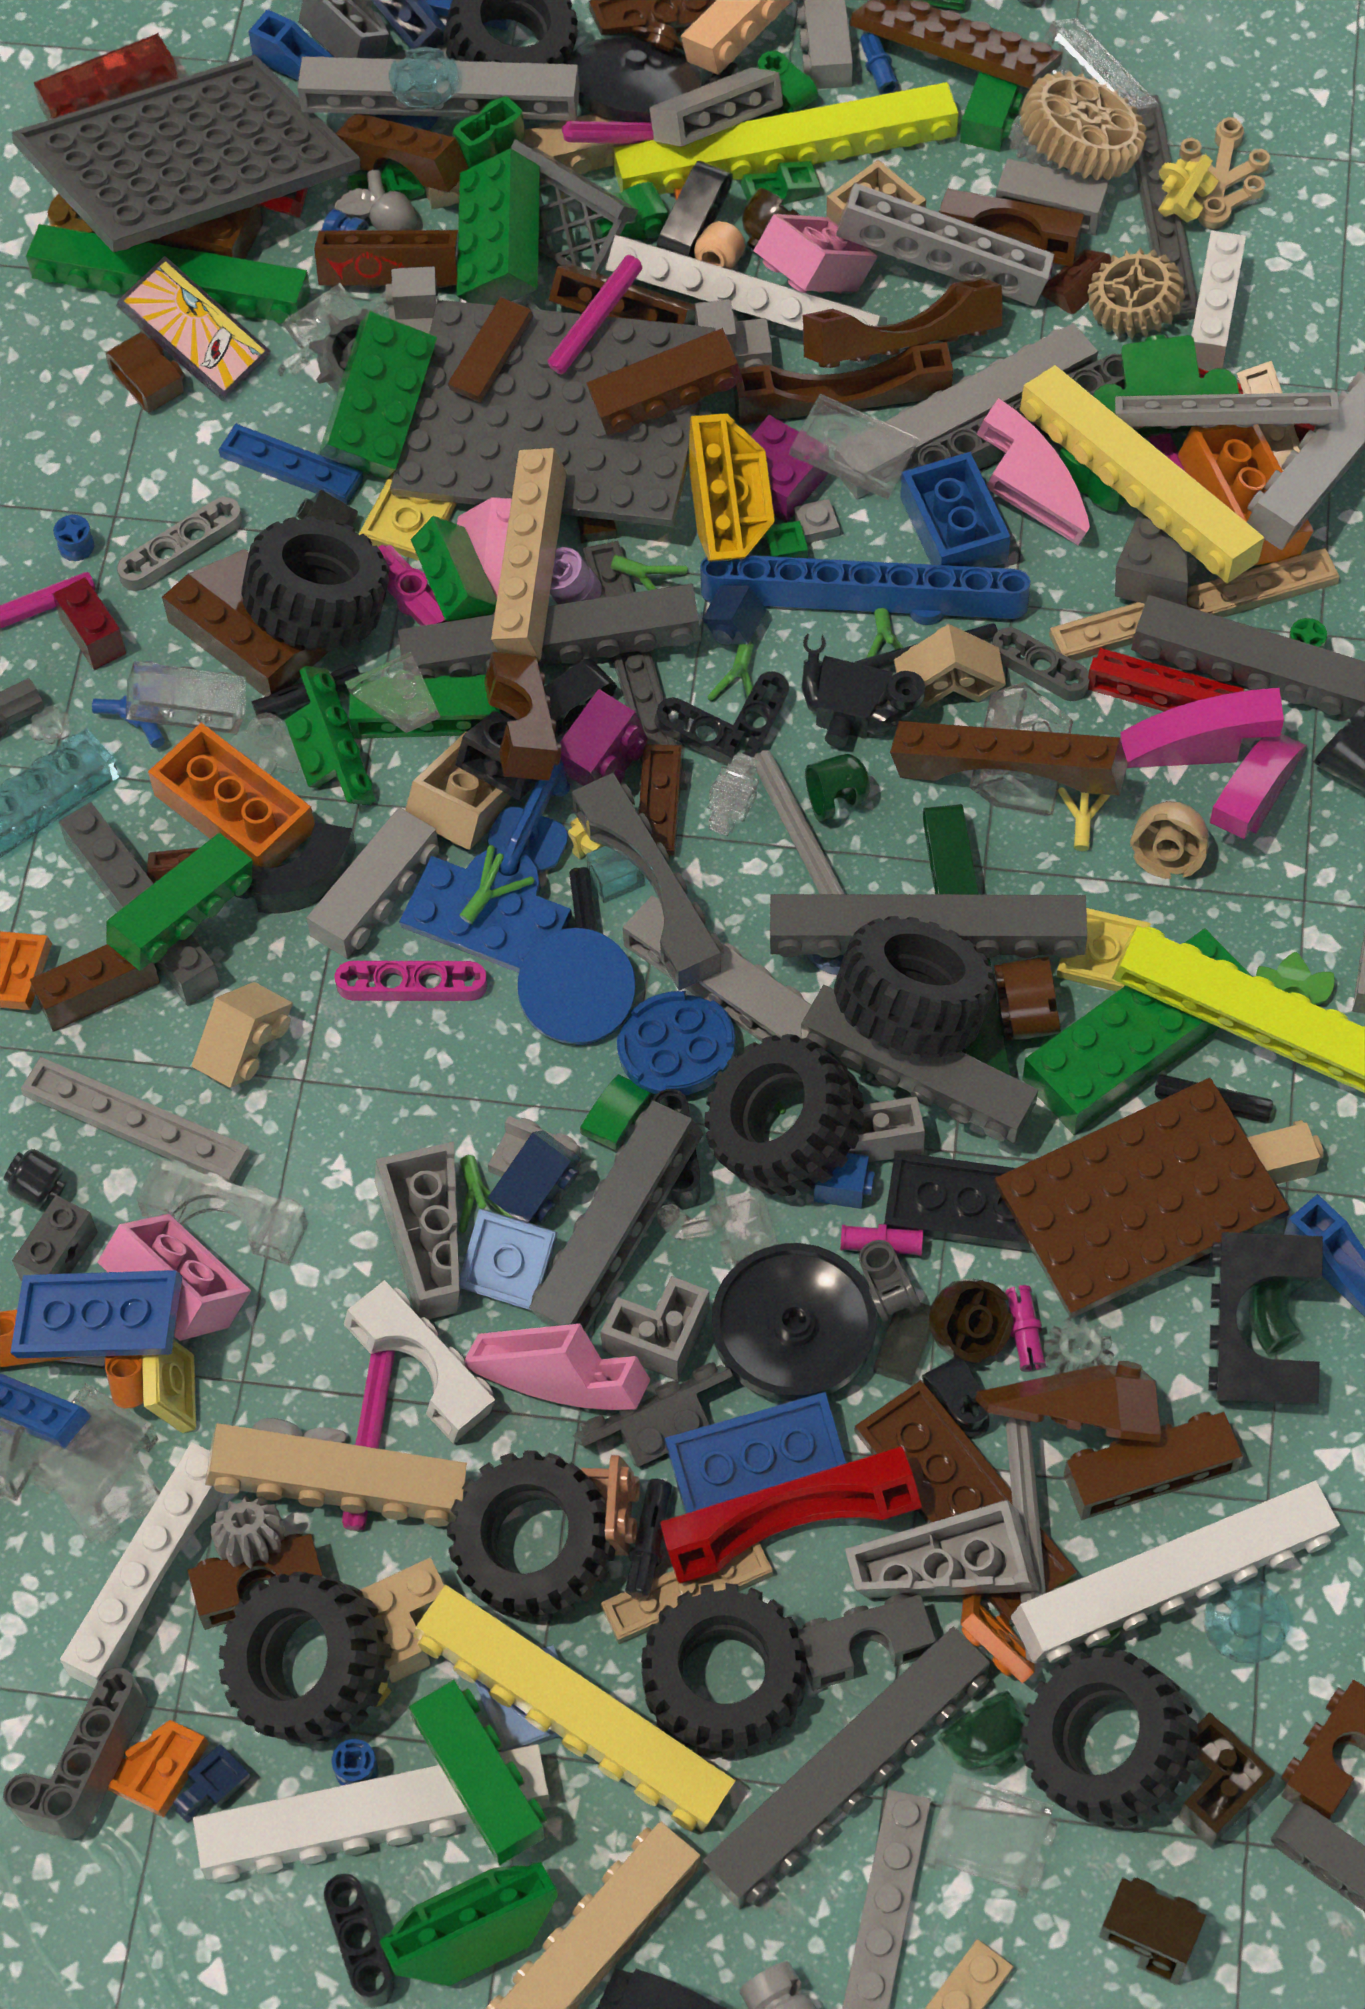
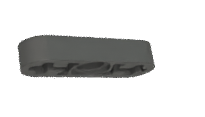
M1003 628L994 635L992 645L999 647L1002 665L1067 701L1080 700L1087 694L1089 672L1083 665L1016 628ZM1011 643L1016 645L1015 648L1010 647L1008 650L1003 649V645L1008 646ZM1036 658H1044L1050 662L1051 666L1046 670H1036L1031 666L1030 662ZM1074 678L1079 680L1078 683L1074 682L1071 686L1066 684V680L1072 681Z

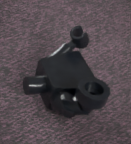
M809 633L804 637L803 646L808 652V659L804 660L801 688L808 709L816 713V725L820 728L828 729L825 741L829 745L842 748L846 746L849 735L866 738L870 733L888 732L897 727L899 721H903L901 719L911 710L919 707L924 701L925 682L917 673L900 671L893 675V672L825 655L822 662L819 660V654L826 648L824 636L822 635V644L817 650H811L808 647Z

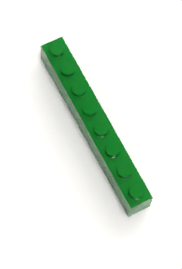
M38 224L26 255L32 279L46 283L54 282L72 285L76 288H89L105 291L110 294L123 295L133 293L164 262H167L221 312L237 314L246 318L254 317L271 320L280 324L300 325L311 295L307 270L147 242L113 253L95 233Z

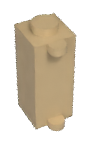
M1302 1120L1293 1122V1126L1247 1137L1275 1185L1315 1175L1319 1161L1323 1158V1149L1317 1135L1312 1136L1308 1123H1303Z

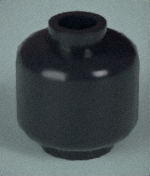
M30 1149L25 1154L18 1152L3 1178L4 1181L8 1182L7 1191L11 1196L36 1209L43 1207L48 1200L52 1201L56 1195L60 1197L67 1183L61 1179L63 1173L62 1164L35 1149Z

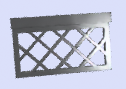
M515 139L511 149L540 165L539 177L543 179L539 181V222L542 233H539L538 240L544 239L545 245L538 241V251L561 265L573 264L581 267L578 252L592 248L595 261L590 270L601 273L609 257L615 235L620 236L627 221L633 222L639 210L532 144ZM551 184L555 186L558 201L544 206L540 188ZM564 193L568 194L571 197L565 198ZM579 201L582 203L585 218L571 222L567 205ZM560 208L563 225L549 230L545 212ZM591 209L597 212L598 214L592 215ZM607 218L614 224L607 237L598 239L594 221ZM587 224L591 242L576 247L572 229ZM565 231L569 249L557 253L553 249L551 236ZM570 255L572 261L565 257Z

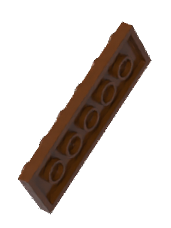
M869 0L851 15L850 26L1030 89L1039 78H1044L1046 74H1050L1058 68L1062 61L1063 52L1052 49L1047 43L1032 42L1021 38L1015 32H1003L991 28L986 22L962 18L957 12L933 8L925 1Z
M922 1380L855 1425L854 1432L872 1455L900 1446L903 1447L922 1508L916 1510L927 1524L1008 1500L1013 1505L1012 1491ZM1040 1527L1045 1590L1048 1593L1073 1580L1076 1577L1077 1571ZM1020 1592L984 1594L1007 1624H1012L1011 1615L1021 1604Z

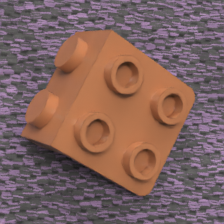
M611 1455L609 1469L582 1468V1471L601 1490V1494L607 1499L606 1540L616 1550V1556H628L630 1543L635 1544L637 1537L636 1518L631 1517L632 1502H638L640 1481L638 1476H634L631 1467L628 1466L620 1455Z

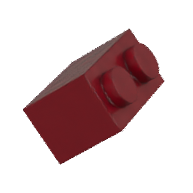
M86 577L52 593L62 623L93 670L127 654L120 628Z

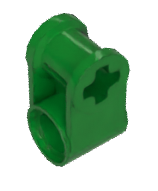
M768 51L760 56L758 61L759 69L779 72L783 106L779 107L778 110L782 114L800 111L818 98V90L813 80L799 70L784 54L778 51Z

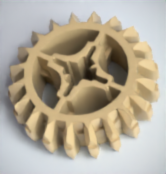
M1139 248L1136 254H1130L1125 250L1123 257L1118 258L1112 255L1111 264L1101 263L1100 272L1093 273L1092 284H1089L1088 289L1089 307L1097 324H1102L1106 332L1114 330V334L1118 338L1127 332L1131 339L1134 338L1136 333H1142L1147 338L1149 330L1154 329L1160 333L1161 323L1172 324V315L1180 314V303L1184 302L1183 278L1180 276L1178 267L1175 263H1170L1166 254L1158 257L1154 249L1147 255L1144 254L1141 248Z

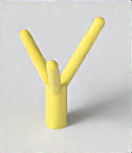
M1060 787L1058 793L1075 818L1074 849L1087 851L1090 846L1091 819L1110 795L1101 794L1088 810L1089 793L1081 792L1079 811L1065 788Z

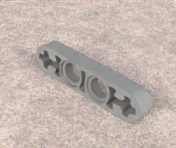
M229 497L215 499L124 556L117 565L118 575L123 587L132 591L142 590L234 533L242 524V514L238 502ZM224 513L227 516L231 514V517L226 518L223 515L219 517V514ZM192 529H201L205 532L197 540H190L185 537L187 532ZM168 547L175 550L174 554L167 559H160L155 556L157 551L162 548ZM146 559H150V562L153 567L150 566L149 561L146 562ZM134 569L137 572L141 571V573L136 575L133 572L129 573V571Z

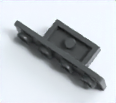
M715 1363L703 1365L692 1372L693 1378L679 1384L678 1380H673L655 1389L657 1395L643 1402L641 1400L637 1409L619 1410V1413L607 1419L600 1415L583 1422L580 1425L582 1430L573 1434L576 1443L585 1447L619 1430L634 1465L639 1467L668 1453L664 1438L708 1426L709 1423L696 1393L718 1384L733 1375L730 1369L725 1366L719 1365L716 1367Z

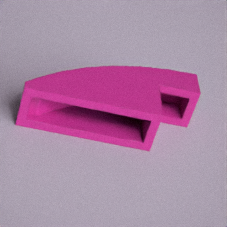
M1280 689L1249 690L1198 700L1151 716L1123 730L1120 733V740L1128 762L1127 768L1237 763L1242 738L1281 736L1284 716Z
M1282 733L1279 737H1263L1240 764L1212 809L1210 823L1243 839L1246 838L1249 831L1256 834L1306 751L1307 745Z

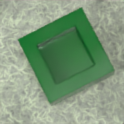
M800 520L772 525L764 534L771 557L808 558V548Z

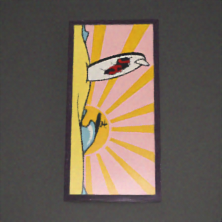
M166 256L131 287L116 304V307L221 401H224L271 353L262 342Z

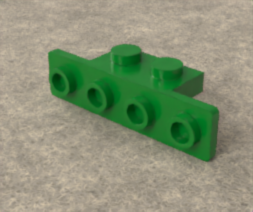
M310 666L300 669V674L311 703L285 719V723L308 787L319 788L338 776L348 803L360 805L373 804L376 802L372 791V782L364 769L359 755V747L352 736L347 722L348 717L340 703L333 677L327 669Z

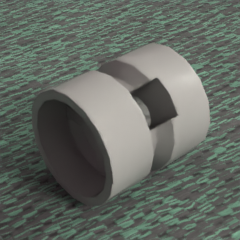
M788 1961L778 1963L762 1971L740 1989V1994L749 2009H816L809 1995H800L799 1990L802 1983Z

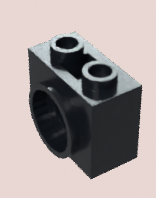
M492 711L463 735L455 766L520 800L535 787L538 780L504 776L499 751L507 722L513 720L496 711Z

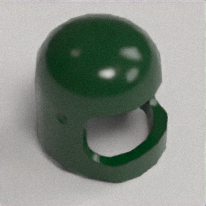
M843 754L809 764L805 769L809 800L815 818L819 822L834 817L835 798L845 799L847 804L853 808L864 803L870 793V778L867 769L861 760L854 755Z

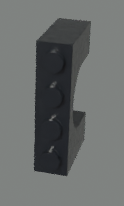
M1222 1232L1220 1242H1213L1212 1267H1220L1219 1283H1211V1308H1218V1325H1210L1209 1350H1217V1366H1209L1208 1391H1216V1401L1310 1406L1319 1404L1320 1361L1277 1360L1257 1354L1242 1339L1237 1327L1236 1315L1240 1299L1251 1287L1268 1280L1320 1281L1322 1278L1323 1236Z

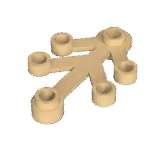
M1232 117L1223 119L1216 127L1215 143L1219 146L1215 168L1210 165L1208 169L1219 180L1210 195L1201 197L1196 191L1193 194V197L1203 205V209L1197 218L1204 227L1209 229L1222 227L1229 220L1231 209L1250 199H1259L1264 193L1265 181L1260 176L1253 174L1263 173L1268 169L1270 154L1266 150H1253L1247 162L1229 170L1233 149L1241 145L1244 133L1243 126L1239 120ZM1194 138L1183 140L1179 153L1181 159L1186 162H1198L1202 156L1201 143ZM1245 179L1242 189L1224 197L1226 188Z

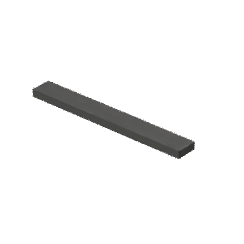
M1159 96L1126 97L1129 99L1128 105L1137 108L1136 115L1142 116V124L1146 127L1145 135L1147 138L1134 166L1150 251L1154 249L1158 257L1166 254L1170 263H1175L1178 267L1180 276L1183 278L1184 302L1180 303V314L1172 315V321L1195 319L1198 301L1182 219L1175 213L1164 217L1158 211L1168 193L1162 189L1164 181L1159 176V170L1165 163H1171Z
M619 541L583 548V556L587 566L591 568L601 583L602 593L600 598L633 593L628 574L610 568L614 555L623 557ZM650 651L621 653L612 657L624 703L636 712L648 738L647 744L677 745L675 739L664 735L655 726V714L658 705L664 699ZM643 754L640 757L641 764H643ZM683 765L681 771L680 791L688 790V783L683 769Z

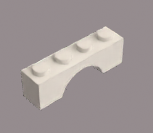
M1212 230L1210 233L1192 330L1198 367L1207 371L1223 368L1246 239L1245 235Z
M384 1280L347 1310L344 1326L370 1354L387 1350L401 1351L415 1357L425 1366L433 1383V1396L426 1415L454 1444L490 1414L495 1399L492 1397L493 1391L485 1380L480 1377L475 1378L467 1370L463 1357L453 1347L447 1348L438 1338L436 1328L425 1317L420 1319L410 1308L411 1304L407 1296L400 1289H393Z

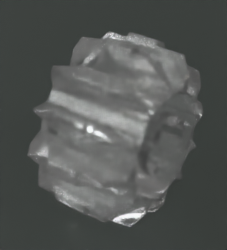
M1085 1316L1081 1318L1079 1325H1075L1068 1317L1064 1320L1063 1329L1054 1326L1050 1330L1051 1339L1044 1342L1043 1351L1048 1354L1045 1358L1046 1368L1056 1369L1055 1374H1060L1101 1364L1110 1365L1114 1359V1353L1109 1350L1112 1347L1111 1336H1101L1103 1332L1101 1323L1089 1328L1087 1327L1088 1319ZM1075 1349L1083 1350V1355H1075Z

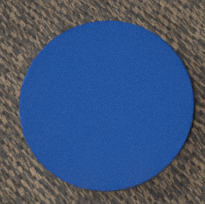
M585 928L562 929L542 938L525 956L518 975L519 1003L529 1023L545 1037L547 1036L568 1044H591L611 1035L627 1018L635 995L634 971L625 952L609 937Z
M686 991L661 993L641 1002L631 1010V1016L626 1020L617 1037L619 1060L625 1074L638 1087L653 1094H658L665 1089H676L684 1095H689L714 1084L718 1073H724L729 1067L727 1062L734 1056L736 1049L734 1027L724 1008L714 1000L709 1001L698 996L686 995Z

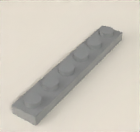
M1337 392L1115 396V415L1134 430L1144 426H1161L1166 429H1175L1180 426L1198 425L1202 428H1213L1217 425H1236L1245 428L1255 424H1273L1278 427H1286L1296 423L1324 426L1329 423H1339V401Z
M42 1057L39 1058L21 1087L23 1096L230 1186L250 1154L249 1147L245 1144Z
M888 1789L842 2009H889L931 1803L930 1798Z

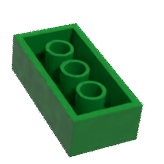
M511 148L460 173L457 297L468 303L496 305L500 297L513 301L538 290L540 165Z
M369 311L359 324L318 454L386 480L396 470L437 337Z

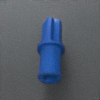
M872 33L863 34L860 37V41L867 58L866 69L873 75L879 94L896 92L899 88V82L892 70L891 56L884 52L878 35Z

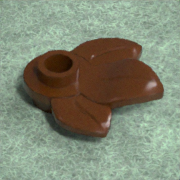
M657 23L656 27H632L631 32L634 36L648 38L647 43L655 48L672 52L675 47L684 51L682 41L675 35L676 30L671 26Z

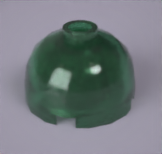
M1008 1690L982 1702L984 1706L972 1713L969 1710L940 1733L939 1742L958 1766L967 1771L978 1773L993 1768L996 1774H999L1017 1762L1018 1758L1014 1753L1023 1744L1021 1741V1728L1026 1726L1020 1707Z

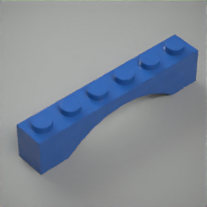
M269 9L263 13L248 31L252 55H256L266 66L298 81L302 57H334L313 40L296 22ZM371 114L380 119L427 131L430 130L440 117Z
M1317 1194L1288 1219L1284 1235L1323 1236L1322 1277L1365 1317V1248L1357 1239L1348 1222Z

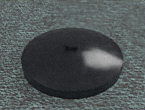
M608 37L597 39L577 48L566 63L578 65L580 86L578 103L593 113L622 122L651 123L649 107L700 88L702 85L699 68L687 62L684 53L673 48L672 52L655 48L648 44L647 39Z
M783 1243L760 1249L737 1263L729 1271L718 1288L712 1308V1334L717 1353L725 1367L730 1369L734 1378L760 1395L781 1401H795L826 1392L827 1396L853 1380L864 1367L872 1352L876 1337L877 1313L876 1306L869 1292L870 1288L852 1264L825 1248L804 1243Z

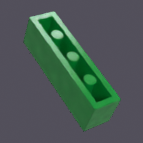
M486 675L456 678L440 676L422 679L402 677L400 679L387 680L365 678L363 680L350 681L349 721L354 739L461 736L492 711L503 715V710L493 707L488 703L484 684Z
M219 832L106 921V943L139 971L151 962H158L164 957L168 948L179 940L187 939L194 932L196 926L207 917L212 918L216 916L224 904L235 895L240 896L246 892L252 883L253 859Z
M452 1680L409 1705L413 1722L499 1866L545 1839L542 1824L547 1821L543 1810L535 1798L529 1801L525 1798L519 1788L525 1784L519 1770L513 1761L507 1764L504 1763L497 1751L503 1747L501 1741L490 1724L484 1728L475 1715L481 1711L480 1707L468 1688L461 1691L456 1681Z

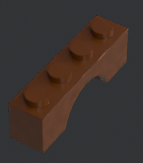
M354 114L335 133L360 157V170L368 172L377 170L390 158L408 168L424 187L449 193L460 182V173L469 169L455 137L364 114Z
M949 188L945 192L939 209L941 214L1053 253L1052 262L1055 264L1073 266L1080 244L1084 214Z
M492 652L484 680L488 703L509 713L516 719V721L507 722L499 751L504 776L549 781L553 766H558L560 763L561 744L555 740L556 722L555 719L550 718L549 714L550 697L545 695L544 692L545 675L539 671L536 656Z

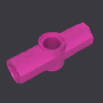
M380 545L378 548L389 568L387 591L396 599L399 610L405 615L412 616L420 626L450 622L444 619L434 593L427 584L425 574L419 569L412 568L391 545Z

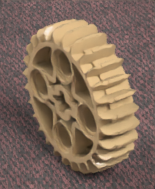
M1058 71L1054 75L1046 74L1044 78H1039L1028 91L1020 111V124L1024 127L1023 134L1029 136L1028 143L1030 145L1038 146L1037 153L1047 155V162L1055 161L1059 164V169L1062 166L1070 169L1071 175L1075 172L1081 173L1083 179L1092 175L1095 180H1099L1102 176L1106 180H1110L1113 176L1120 177L1123 173H1128L1139 158L1147 138L1145 135L1146 127L1142 124L1143 118L1140 115H1136L1137 108L1135 106L1128 105L1129 99L1121 98L1118 95V90L1112 91L1107 88V83L1104 85L1097 83L1095 77L1091 80L1086 79L1083 73L1075 77L1071 71H1068L1065 76Z

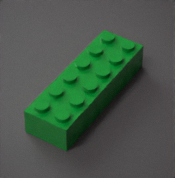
M1206 928L1185 942L1200 949L1203 955L1216 961H1229L1236 965L1239 971L1252 976ZM1125 985L1026 1057L1022 1080L1024 1083L1038 1089V1098L1075 1135L1217 1031L1219 1027Z

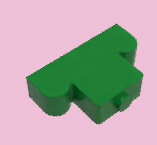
M1153 335L1147 337L1143 342L1129 343L1122 346L1121 365L1125 389L1115 384H1106L1100 386L1093 396L1115 414V396L1239 394L1236 377L1231 371L1224 368L1210 370L1205 374L1204 378L1199 377L1195 342L1191 335L1167 338L1166 335ZM1198 425L1180 426L1175 429H1166L1161 426H1144L1135 431L1142 437L1190 431L1191 427Z

